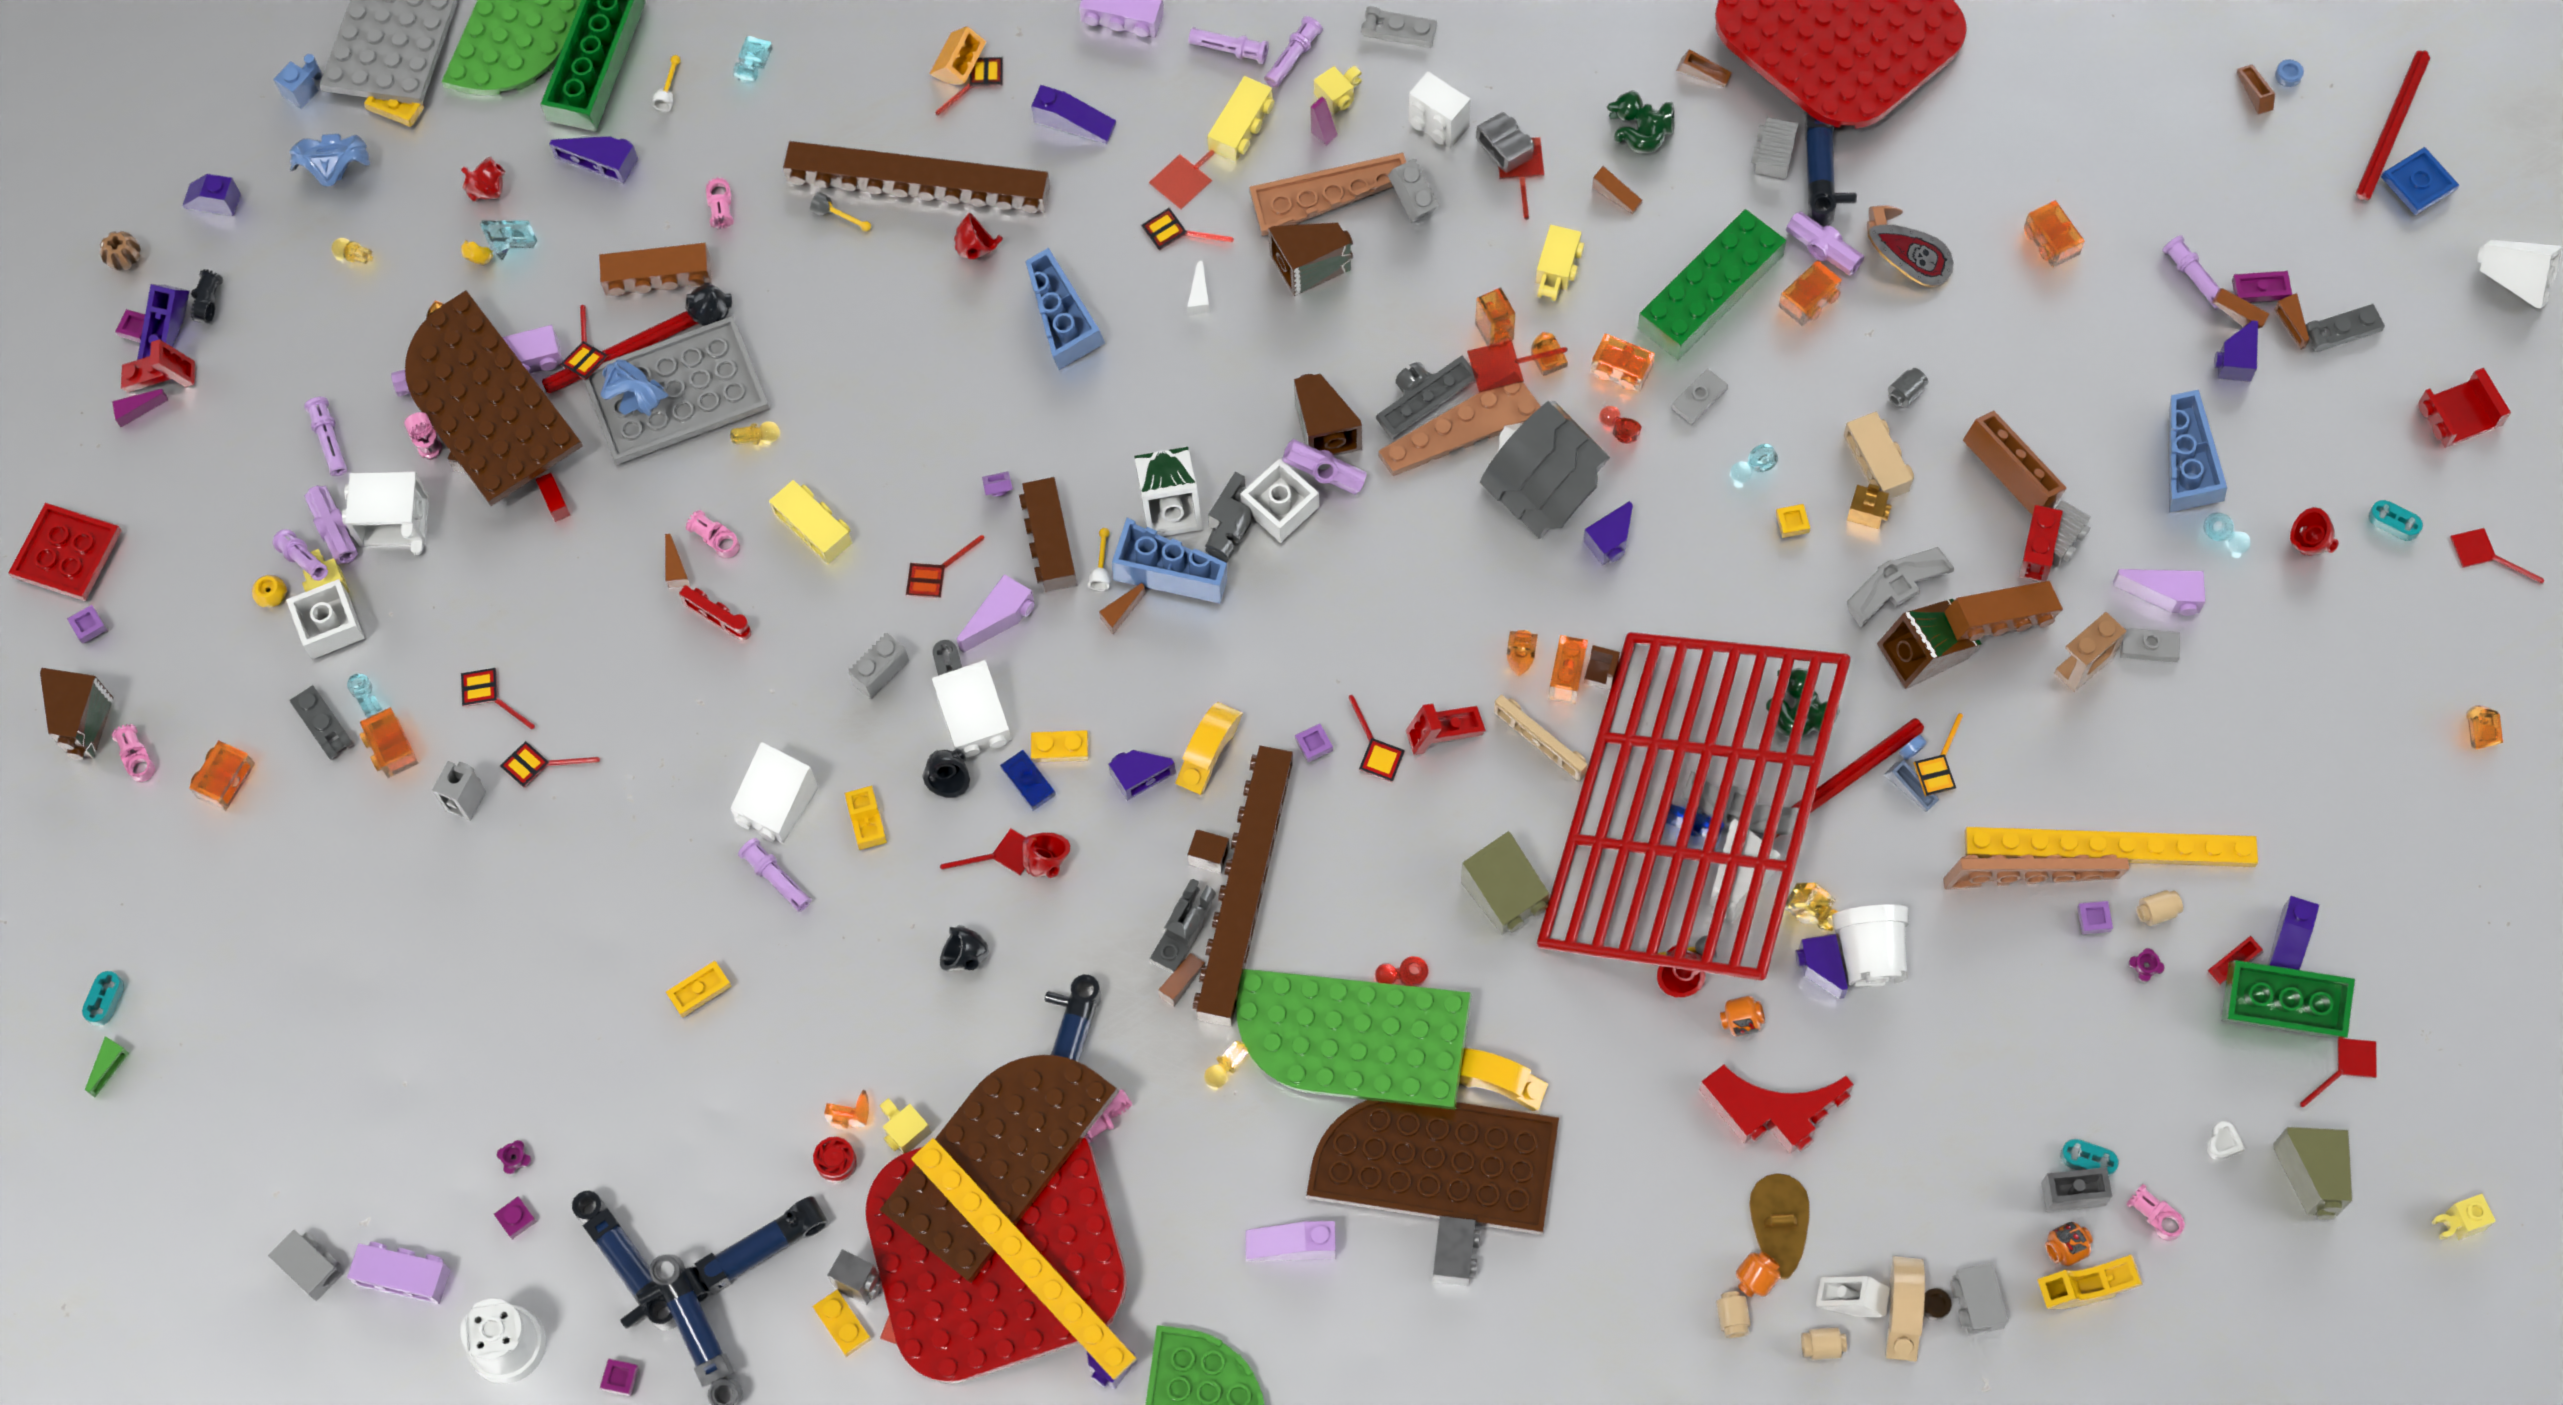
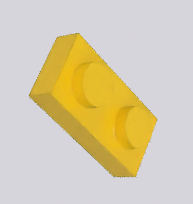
M369 96L364 102L366 110L409 127L414 124L424 109L423 102L422 105L413 102L409 104L393 99L389 101L375 99L373 96Z
M1088 731L1031 732L1032 763L1088 761Z
M714 960L667 990L666 994L683 1018L732 986Z
M838 1289L812 1306L846 1357L871 1340Z

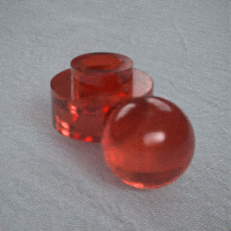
M1606 406L1600 411L1599 420L1601 424L1605 427H1613L1612 433L1618 441L1629 444L1639 439L1642 429L1640 423L1630 418H1621L1620 411L1614 406Z
M1415 956L1404 959L1399 968H1395L1392 964L1384 963L1375 970L1376 981L1385 984H1394L1396 980L1400 979L1405 986L1419 987L1428 976L1426 962ZM1414 966L1419 970V973L1413 974L1409 968Z

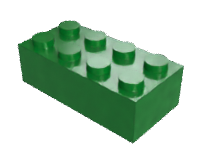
M2237 960L2231 961L2228 964L2221 1020L2338 1039L2348 1038L2355 979Z

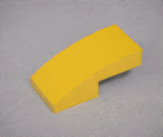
M868 786L844 793L859 850L887 843L873 787Z

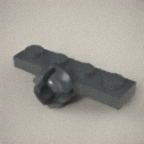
M1463 355L1435 374L1429 373L1422 363L1414 362L1409 365L1411 367L1409 370L1404 368L1397 375L1395 383L1403 392V397L1376 415V420L1391 439L1478 379V374Z

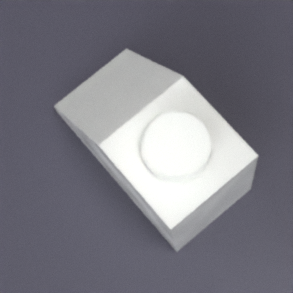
M1869 1276L1820 1277L1816 1307L1858 1317H1886L1890 1287Z

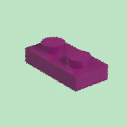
M2288 271L2234 274L2232 278L2234 295L2247 302L2278 301L2292 295Z

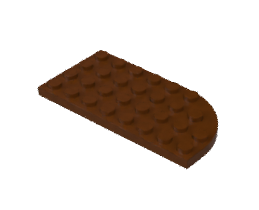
M467 290L436 309L420 325L410 342L405 360V377L408 390L418 409L427 414L435 432L490 506H493L583 447L579 438Z
M1035 1055L1020 1058L999 1067L984 1078L970 1093L935 1140L1016 1226L1116 1097L1119 1090L1086 1065L1066 1057ZM916 1164L880 1208L882 1213L969 1282L975 1279L995 1253L992 1246Z
M1366 1100L1340 1115L1322 1136L1313 1156L1306 1198L1435 1219L1444 1216L1476 1220L1475 1225L1543 1235L1559 1117L1456 1102L1454 1110Z

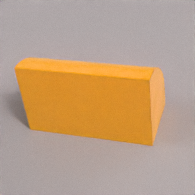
M968 26L951 32L929 74L945 83L953 85L964 84L986 41Z

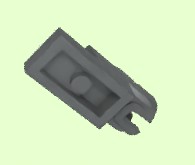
M1237 472L1233 474L1208 514L1209 527L1212 528V531L1205 545V551L1210 556L1226 563L1234 553V546L1240 544L1241 539L1251 525V510L1241 503L1240 495L1246 489L1245 476Z
M1191 879L1185 888L1182 897L1177 902L1172 915L1163 928L1164 935L1150 957V963L1170 973H1173L1185 960L1203 928V919L1216 896V892L1211 887L1206 886L1200 896V905H1193L1200 892L1198 887L1199 881Z

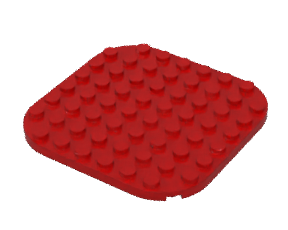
M1718 0L1715 10L1717 34L1731 52L1813 118L1838 128L1841 125H1855V128H1862L1880 121L1948 65L1959 54L1966 37L1965 17L1954 0Z
M1085 1136L1015 1227L1108 1327L1113 1322V1318L1121 1303L1124 1302L1127 1277L1094 1153ZM921 1148L894 1158L879 1172L867 1196L866 1222L897 1346L904 1359L913 1369L935 1381L960 1383L1080 1344L996 1251L975 1279L969 1282L880 1211V1208L915 1165L911 1158Z

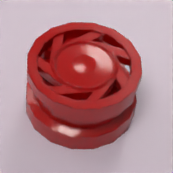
M828 1137L816 1146L813 1153V1163L822 1178L826 1181L837 1183L843 1182L853 1175L857 1167V1157L851 1144L845 1139Z

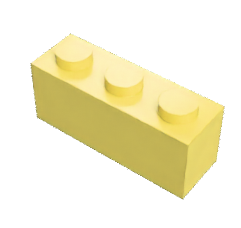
M1244 76L1207 135L1208 150L1237 162L1240 155H1244L1247 152L1252 135L1259 132L1265 114H1269L1273 109L1275 100L1272 96V88Z
M792 480L769 500L771 509L785 525L822 560L829 564L852 544L849 535L851 530L842 519L837 521L832 516V511L824 502L818 503L814 500L813 493L806 485L800 486Z

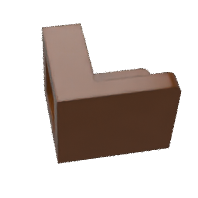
M1593 645L1584 683L1610 690L1618 666L1620 652Z
M1196 830L1187 854L1189 865L1221 874L1230 850L1229 838Z

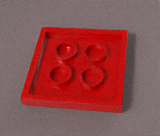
M45 503L8 574L14 579L86 601L122 530L117 525Z

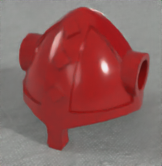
M492 157L486 158L472 172L466 166L461 169L466 176L462 189L466 191L471 200L477 202L480 198L496 199L500 197L503 189L502 176L506 172Z
M968 213L956 229L954 247L959 256L966 259H976L993 252L1003 240V237L998 235L993 239L974 215Z
M2312 507L2306 509L2294 521L2290 540L2293 547L2300 551L2301 554L2312 556L2323 552L2333 553L2339 545L2338 540L2334 538L2335 530L2329 515L2321 508Z
M1037 833L1027 836L1023 840L1022 847L1023 865L1026 868V872L1033 877L1047 876L1048 878H1053L1057 876L1060 871V865L1070 852L1069 841L1062 835L1055 833Z
M1676 945L1671 947L1666 954L1673 956ZM1687 950L1685 958L1701 960L1702 957ZM1659 966L1657 970V982L1660 989L1673 997L1693 995L1705 985L1706 973L1663 966Z

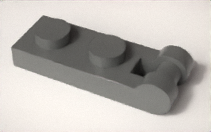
M2374 304L2321 321L2314 320L2306 324L2308 336L2312 339L2311 345L2315 352L2382 332L2385 327ZM2321 332H2325L2327 337L2322 336Z
M313 685L289 700L330 760L336 757V753L344 747L348 749L354 745ZM338 735L339 738L329 744L328 741Z

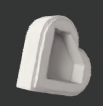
M2220 1121L2214 1126L2211 1133L2212 1138L2206 1145L2207 1154L2215 1160H2223L2246 1149L2234 1125L2227 1121Z

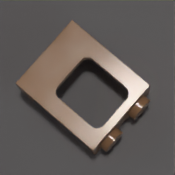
M2105 612L2065 647L2071 656L2056 668L2054 674L2073 692L2077 691L2115 657L2127 631Z

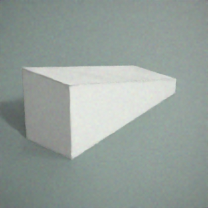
M1203 261L1197 262L1187 305L1188 315L1209 313Z

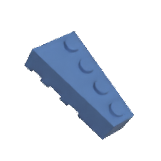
M1047 248L1026 260L1051 353L1058 369L1061 370L1105 344L1099 328L1050 249Z
M2199 389L2171 395L2169 405V513L2225 501L2227 485Z
M1126 518L1112 560L1114 581L1137 586L1142 583L1146 588L1221 603L1227 583L1226 562L1197 549L1191 550L1182 546V542L1172 538L1169 540L1158 535L1156 530L1149 527L1145 529L1136 525V521Z

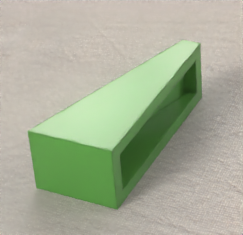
M106 1036L85 1087V1091L94 1098L129 1054L123 1047Z

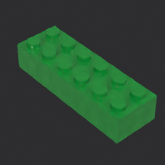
M581 0L540 103L547 121L597 131L646 4L645 0Z
M1744 209L1639 313L1637 329L1679 361L1783 257L1787 240L1747 209Z

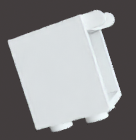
M350 473L349 484H345L344 488L347 507L342 511V521L348 527L351 537H354L359 547L411 546L412 553L420 555L423 552V545H425L429 495L417 473Z

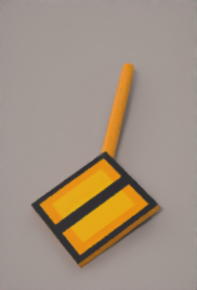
M1961 713L1955 719L1941 754L1913 762L1925 796L1956 789L1946 755L1963 718Z

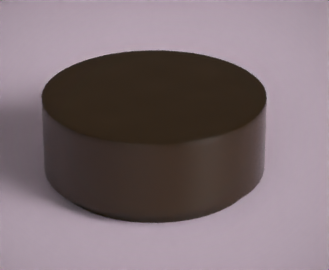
M1938 1288L1926 1291L1924 1316L1935 1321L1945 1318L1952 1307L1950 1296L1944 1290Z

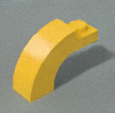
M1216 702L1207 711L1187 746L1182 758L1184 762L1175 784L1199 795L1204 793L1215 763L1229 740L1233 739L1243 712L1220 702Z
M1464 1048L1459 1083L1468 1088L1479 1087L1488 1089L1510 1098L1531 1111H1538L1548 1083L1530 1074L1531 1069L1489 1052Z
M2132 1255L2092 1268L2077 1271L2063 1270L2037 1279L2046 1307L2052 1310L2074 1308L2116 1297L2118 1293L2143 1285Z

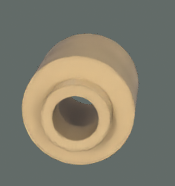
M2165 890L2141 898L2136 910L2141 922H2146L2148 926H2153L2176 918L2179 913L2183 912V904L2176 891L2169 892Z
M1738 1291L1721 1294V1299L1716 1301L1720 1328L1721 1331H1724L1725 1338H1739L1748 1335V1328L1751 1326L1746 1297L1740 1296Z
M1839 1328L1809 1329L1808 1333H1801L1803 1357H1810L1811 1360L1841 1358L1842 1352H1847L1845 1333L1840 1334Z

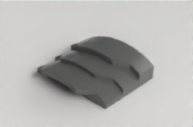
M1547 401L1506 441L1485 470L1480 483L1497 501H1501L1518 520H1521L1538 539H1541L1549 529L1563 528L1573 513L1597 488V473L1610 457L1556 401Z

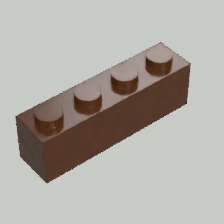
M1055 477L1022 483L1024 494H1019L1022 511L1028 510L1029 518L1024 519L1027 535L1033 534L1034 542L1029 543L1032 559L1038 558L1039 567H1034L1037 584L1043 583L1045 592L1078 586Z

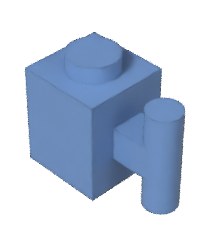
M312 54L305 55L304 61L306 64L302 68L290 61L273 79L282 97L300 109L318 92L313 79L319 80L323 76Z

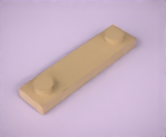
M1501 694L1495 700L1494 713L1575 780L1580 782L1587 772L1588 764L1585 758L1579 752L1569 750L1521 711L1520 705L1515 700L1507 699Z

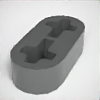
M941 640L934 645L932 651L938 676L948 673L947 671L949 670L954 671L962 668L957 647L952 641ZM942 650H948L950 662L945 663Z

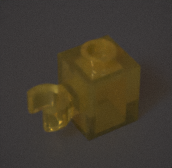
M1796 883L1787 898L1785 909L1802 924H1817L1822 931L1833 930V927L1828 924V917L1832 919V915L1838 912L1831 909L1836 899L1818 883Z

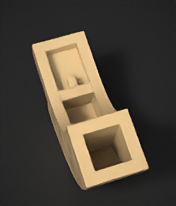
M1893 1256L1889 1282L1890 1317L1885 1356L1890 1359L1917 1362L1924 1315L1923 1259Z

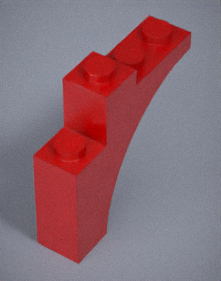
M1723 1064L1701 1081L1699 1090L1744 1144L1750 1139L1754 1142L1759 1140L1767 1133L1766 1127H1768L1791 1154L1796 1149L1800 1152L1803 1151L1814 1141L1812 1137L1816 1128L1812 1122L1817 1125L1828 1116L1827 1110L1834 1105L1839 1108L1851 1098L1849 1093L1854 1084L1847 1076H1844L1837 1082L1818 1090L1804 1093H1780L1746 1082Z

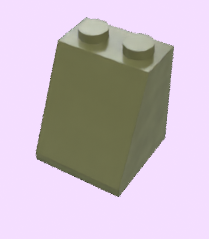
M1509 831L1462 862V885L1501 935L1508 931L1511 933L1522 927L1526 918L1532 914L1534 917L1538 916L1548 907L1549 892Z
M2287 1127L2273 1143L2274 1151L2307 1215H2317V1219L2321 1220L2334 1219L2352 1202L2348 1130Z

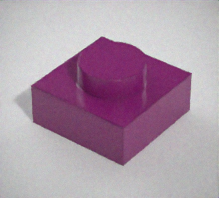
M126 309L115 331L118 337L140 343L145 314Z
M518 1196L494 1213V1216L512 1240L537 1222Z
M608 1359L600 1389L631 1397L639 1366Z

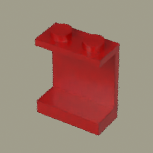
M2484 368L2474 371L2468 382L2435 395L2431 389L2425 390L2418 402L2421 414L2427 417L2432 425L2434 436L2442 442L2445 448L2503 426L2511 414V411Z

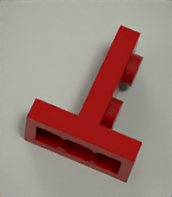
M160 339L151 342L150 356L122 365L121 389L129 393L170 379L184 387L192 386L195 382V361Z
M2039 505L2034 506L2018 577L2039 582L2047 581L2053 562V554L2063 510Z
M1432 703L1422 705L1405 731L1413 754L1419 755L1424 754L1433 743L1482 736L1486 730L1477 706L1436 712Z

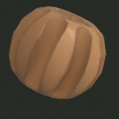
M111 232L100 243L101 249L99 253L102 261L111 269L118 271L123 268L128 270L140 258L139 252L141 249L138 240L128 232Z

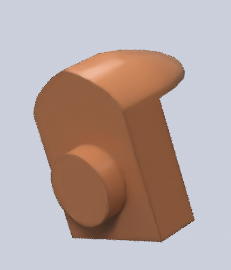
M1889 205L1869 207L1867 232L1873 226L1887 225V220L1901 215L1903 210Z

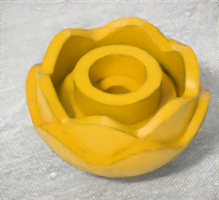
M467 240L461 245L463 258L471 262L485 265L493 258V250L490 251L488 247H481L475 242H468Z
M275 575L260 577L252 587V597L260 607L272 608L279 605L285 599L287 593L285 583Z

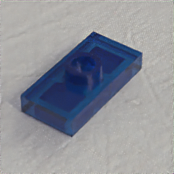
M1021 750L1000 765L1001 770L1032 811L1056 796L1054 789L1024 750Z
M1671 804L1666 823L1681 828L1686 808ZM1697 813L1690 836L1698 837L1700 835L1706 838L1711 818ZM1722 822V825H1721V828H1720V832H1719V836H1718L1717 842H1719L1720 837H1721L1722 832H1723V828H1724V823H1723V822Z

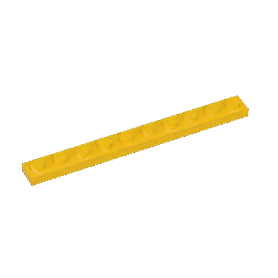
M1966 827L1965 856L1976 855L1978 858H1990L1995 855H2004L2006 858H2017L2023 855H2032L2034 858H2045L2050 855H2060L2062 858H2073L2078 855L2100 858L2105 855H2116L2117 858H2128L2129 863L2235 867H2256L2258 864L2256 836Z
M934 1138L911 1158L1113 1380H1116L1137 1360L1130 1350Z

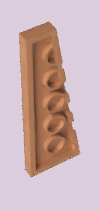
M1404 152L1249 187L1261 235H1268V228L1272 226L1294 225L1393 187L1388 175L1392 169L1406 163Z
M1514 372L1378 451V456L1392 476L1424 465L1433 459L1437 460L1447 456L1453 450L1461 447H1470L1474 445V442L1484 438L1496 437L1506 425L1523 424L1541 406L1517 373Z
M1968 855L1962 857L1943 878L1944 889L1978 888L1982 886L1981 883L1997 881L1998 886H2009L2010 883L2020 879H2025L2026 885L2037 884L2046 881L2048 878H2052L2055 883L2120 879L2130 868L2128 858H2117L2116 855H2105L2100 858H2089L2088 855H2078L2073 858H2062L2060 855H2050L2045 858H2034L2032 855H2023L2017 858H2006L2004 855L1978 858L1976 855Z

